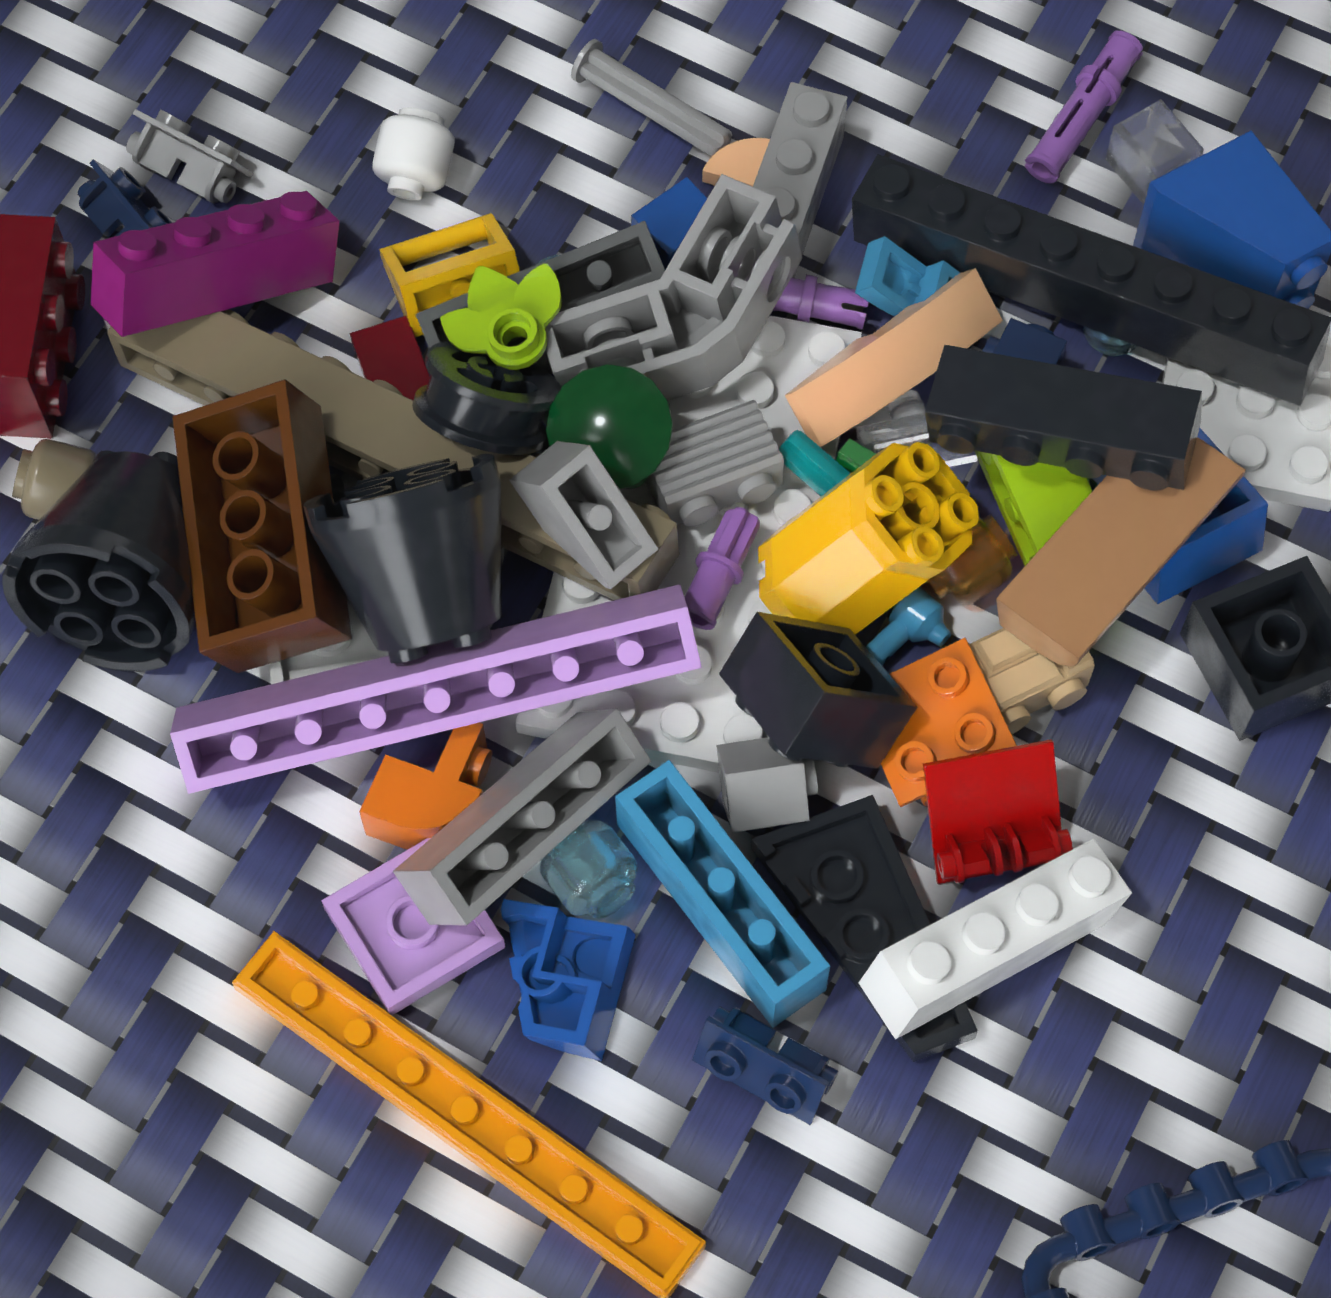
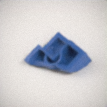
M503 899L500 910L502 919L508 924L514 957L509 958L512 977L520 986L521 1002L518 1010L523 1035L531 1041L562 1052L602 1061L636 934L628 926L568 917L557 907Z

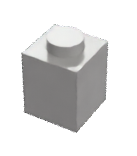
M768 737L716 745L722 800L731 832L810 821L807 796L818 794L814 760L804 758L800 761L789 760L779 755L770 747L767 741Z

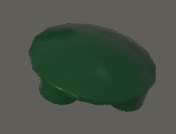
M606 364L586 369L562 386L550 406L546 428L549 446L553 445L556 441L590 445L619 490L638 488L645 483L648 476L657 470L669 450L673 429L671 407L654 381L633 368Z

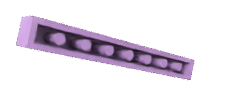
M681 585L491 630V639L472 646L456 648L454 647L453 640L427 646L429 652L427 655L408 662L390 663L389 656L177 707L170 735L188 794L702 668Z

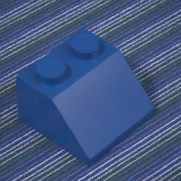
M1199 428L1197 437L1222 453L1204 431ZM1107 475L1089 478L1092 491ZM1243 476L1144 589L1157 604H1160L1263 551L1268 509L1267 501Z

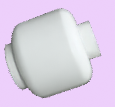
M407 107L400 109L398 115H393L383 120L372 169L378 178L388 184L387 191L391 195L406 200H421L423 192H434L444 187L455 138L444 126L445 120L441 116L428 110Z

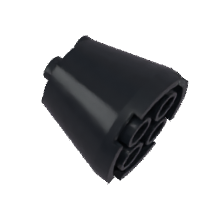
M100 451L83 474L17 543L3 573V591L15 615L36 636L40 637L49 631L61 640L84 650L83 662L121 671H148L167 666L172 655L179 652L189 643L196 626L176 455L168 452H157L150 456L137 452Z
M480 454L472 457L474 466L471 468L459 469L457 461L450 462V459L446 458L393 470L356 481L357 485L346 488L344 490L345 496L334 503L332 502L331 494L325 493L317 495L303 504L309 530L374 646L377 650L388 652L390 663H403L421 658L429 653L427 645L451 639L453 640L454 647L460 648L476 645L492 638L490 627L502 617L501 479L495 456L492 454Z

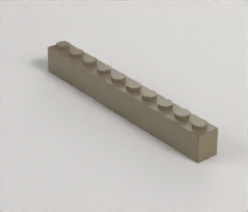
M230 309L121 337L112 326L107 330L120 366L204 406L286 379L321 406L329 465L360 480L393 470L449 458L450 462L457 461L459 469L471 468L474 466L472 457L480 454L494 455L501 479L502 547L612 600L657 590L680 555L677 523L672 521L664 511L650 504L639 506L626 500L658 547V550L612 589L605 588L543 531L509 481L540 455L539 453L533 455L498 454L475 449L446 438L425 425L414 413L412 407L413 400L404 397L397 388L383 380L372 382L352 373L338 359L331 356L320 358L301 349L292 339L282 333L273 332L268 334L249 325L242 316Z

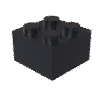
M1308 556L1192 602L1180 635L1239 741L1331 704V596Z
M756 612L719 672L721 678L736 695L735 702L738 707L754 717L769 736L767 741L770 747L779 755L792 761H800L804 758L826 761L838 767L856 765L878 768L917 709L915 703L849 628Z

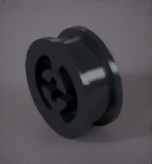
M450 341L440 342L429 348L425 359V366L431 376L428 385L416 391L412 404L414 413L425 425L455 442L492 453L525 455L537 452L544 447L547 439V427L543 422L545 411L550 410L552 402L561 389L559 382L556 381L552 374L536 363L523 369L509 370L496 365L489 358L488 354L463 352L452 345Z

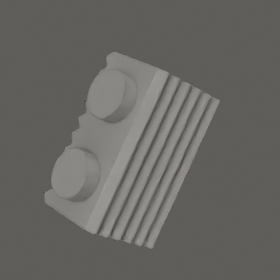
M751 400L673 429L667 454L657 470L648 476L645 482L657 507L664 511L672 521L676 522L677 525L684 524L687 527H695L711 520L725 506L731 507L736 502L753 505L773 495L783 482L784 459L778 449L777 442L773 439L772 432L768 429L767 422L763 419L762 412L758 409L757 402Z

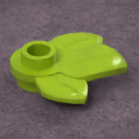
M545 263L529 272L519 285L495 270L485 266H478L475 269L468 289V308L457 309L440 317L445 335L457 349L467 353L488 354L489 358L500 367L509 370L529 367L541 358L547 347L548 339L545 328L561 309L562 296L560 285L554 271ZM515 337L526 338L520 345L507 346L508 342Z

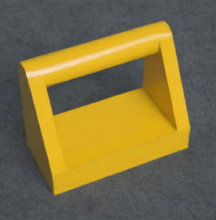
M492 213L379 249L384 268L403 316H407L415 337L424 335L416 314L468 293L471 279L478 266H485L506 277L520 272L515 249ZM483 240H487L489 244L488 246L405 272L403 266Z

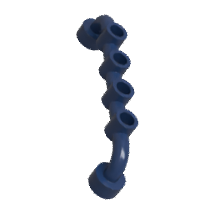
M1281 1140L1268 1144L1253 1153L1252 1159L1256 1166L1255 1169L1232 1176L1225 1161L1205 1165L1188 1176L1193 1188L1192 1190L1169 1198L1162 1183L1142 1186L1125 1196L1124 1200L1129 1211L1106 1219L1103 1218L1097 1204L1076 1208L1066 1213L1060 1219L1064 1233L1052 1236L1037 1245L1026 1259L1021 1278L1024 1297L1070 1298L1066 1288L1051 1289L1050 1287L1051 1272L1061 1263L1073 1259L1077 1261L1092 1259L1108 1252L1115 1245L1139 1237L1141 1239L1154 1238L1171 1231L1181 1223L1201 1216L1207 1218L1220 1216L1236 1209L1243 1202L1267 1194L1269 1196L1282 1195L1299 1188L1306 1181L1323 1176L1331 1177V1149L1309 1150L1296 1155L1290 1141Z

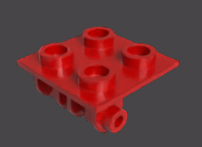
M1052 739L923 763L937 884L951 881L963 883L967 878L988 874L999 876L1003 875L1004 871L1009 870L1020 872L1025 867L1046 864L1073 850L1069 831L1067 829L1062 830L1054 743Z

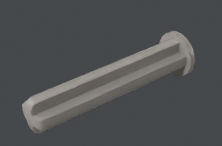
M592 39L578 54L571 71V78L574 81L581 83L586 79L710 156H713L718 150L730 144L732 133L729 129L602 52L603 44L599 40Z

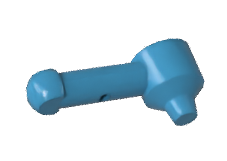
M918 587L893 606V611L889 617L890 623L866 648L883 665L908 639L912 643L928 640L941 647L951 636V632L943 623L944 607L923 588Z

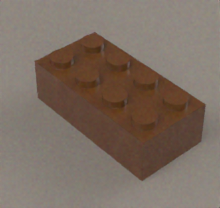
M284 379L172 416L190 559L199 653L236 673H240L351 640L352 633L347 596L313 538L303 508V504L306 501L325 493L331 494L332 502L334 503L321 406Z

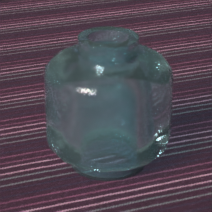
M592 819L584 821L542 858L539 871L544 881L570 914L582 917L592 915L593 918L601 919L615 913L631 899L636 888L633 882L636 879L638 865L632 853L611 826L604 821Z

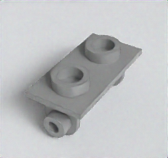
M137 109L134 110L133 115L146 122L142 132H134L126 146L127 152L132 154V159L136 164L145 166L172 180L179 164L183 161L186 165L177 183L204 197L213 204L218 201L228 203L232 199L237 187L236 182L232 181L237 171L249 178L252 177L253 172L236 162L240 151L211 135H208L204 144L190 138L187 135L192 126L163 110L159 111L156 119Z

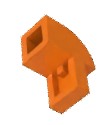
M479 722L453 729L434 772L385 754L359 811L365 834L408 850L423 840L432 838L481 796L483 790L477 787H480L483 783L492 760V750L487 749L484 724Z

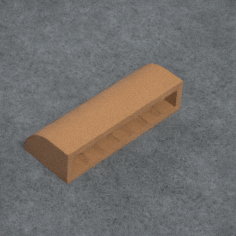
M1197 437L1184 490L1170 487L1163 490H1148L1136 486L1128 479L1106 476L996 598L1000 626L1047 659L1068 667L1076 666L1243 478L1246 469Z

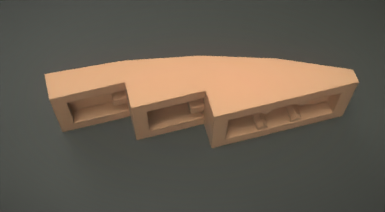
M976 268L959 273L925 301L906 307L873 334L853 341L788 392L785 397L805 434L818 446L823 447L935 373L944 345L968 349L1003 320Z

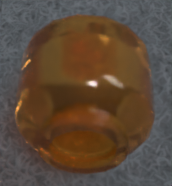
M989 514L983 519L979 516L978 523L972 527V544L943 572L930 578L927 582L940 600L951 593L959 603L969 606L1011 579L1013 570L1010 561L1018 555L992 515Z

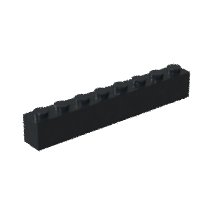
M877 154L852 197L854 241L868 246L869 242L885 236L925 266H930L944 260L960 273L976 268L988 291L1295 405L1301 406L1324 359L1331 326V317L885 156Z

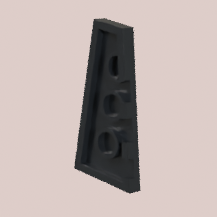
M873 795L812 816L809 818L810 821L793 823L752 838L751 849L882 1020L861 988L859 981L880 951L931 924ZM963 1002L896 1040L911 1060L915 1062L975 1039L978 1030L966 1003Z

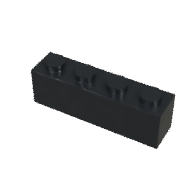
M944 345L926 406L925 416L929 441L937 443L945 450L953 453L969 454L973 451L1001 455L1005 460L1021 466L1043 463L1064 467L1070 473L1084 478H1097L1101 475L1128 479L1136 486L1148 490H1163L1167 487L1184 490L1201 424L1202 391Z

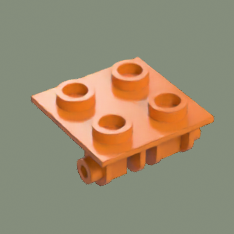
M966 637L889 674L917 706L912 717L881 763L900 807L918 799H921L923 806H927L923 763L1017 746Z

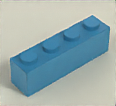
M670 760L615 796L618 827L772 1028L826 991L830 971L829 963Z

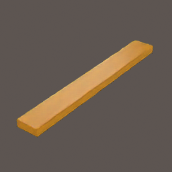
M273 931L233 980L232 984L236 991L656 1297L669 1298L705 1249L706 1241L275 931Z

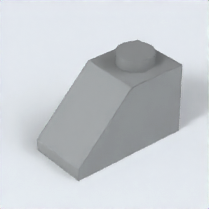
M556 441L509 480L543 531L605 588L612 589L658 550V547L590 445Z

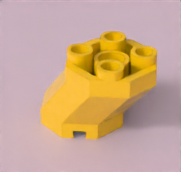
M920 442L913 443L910 446L892 443L866 461L802 512L788 520L758 547V564L765 560V577L759 580V598L774 615L849 628L856 635L930 578L943 572L972 544V527L979 521L978 506L954 472L930 445Z

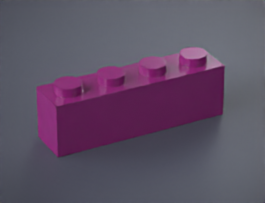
M308 191L288 192L278 198L253 204H238L230 207L228 210L199 217H183L174 223L145 230H129L123 232L120 236L93 242L91 306L121 337L333 282L340 220Z

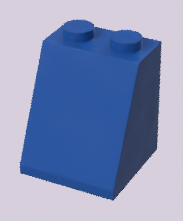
M1251 130L1151 181L1133 246L1309 309L1315 301L1314 294L1320 279L1328 268L1327 261L1331 254V230Z

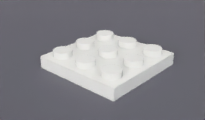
M1328 337L1324 359L1301 406L1166 357L1162 384L1202 391L1200 428L1226 457L1246 469L1244 477L1265 500L1321 511H1330V337Z

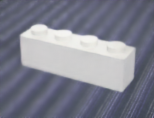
M1093 838L880 951L859 981V984L896 1040L1104 926L1132 892Z

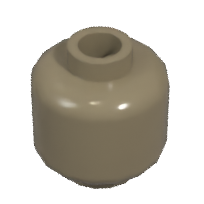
M51 439L39 441L33 451L23 449L12 497L21 499V508L26 516L39 520L92 464L96 456L95 452L88 448Z

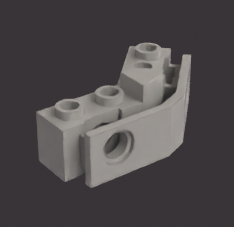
M721 174L660 279L559 312L545 330L548 339L546 352L554 377L559 382L561 388L583 370L610 364L635 369L653 380L665 398L671 400L715 385L740 365L746 358L802 260L795 223L786 219L781 220L776 196Z

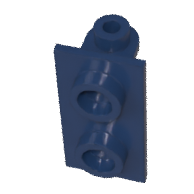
M94 159L89 163L100 177L97 180L85 182L79 188V206L103 235L109 237L121 224L125 227L116 236H120L123 232L129 230H145L172 223L159 209L154 206L149 209L140 198L146 191L127 170L119 167L113 172Z
M719 1007L713 1017L708 1016L692 1061L707 1068L716 1077L730 1081L767 1101L776 1110L790 1114L811 1125L823 1095H827L839 1072L828 1065L830 1058L825 1055L821 1056L790 1038H787L778 1053L772 1051L768 1046L772 1042L776 1030L742 1013L736 1007L731 1012Z

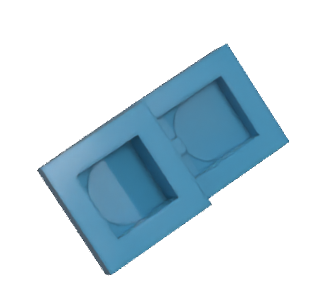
M883 236L868 243L855 293L872 305L895 317L906 307L925 301L960 272L944 260L930 266H925L894 242Z

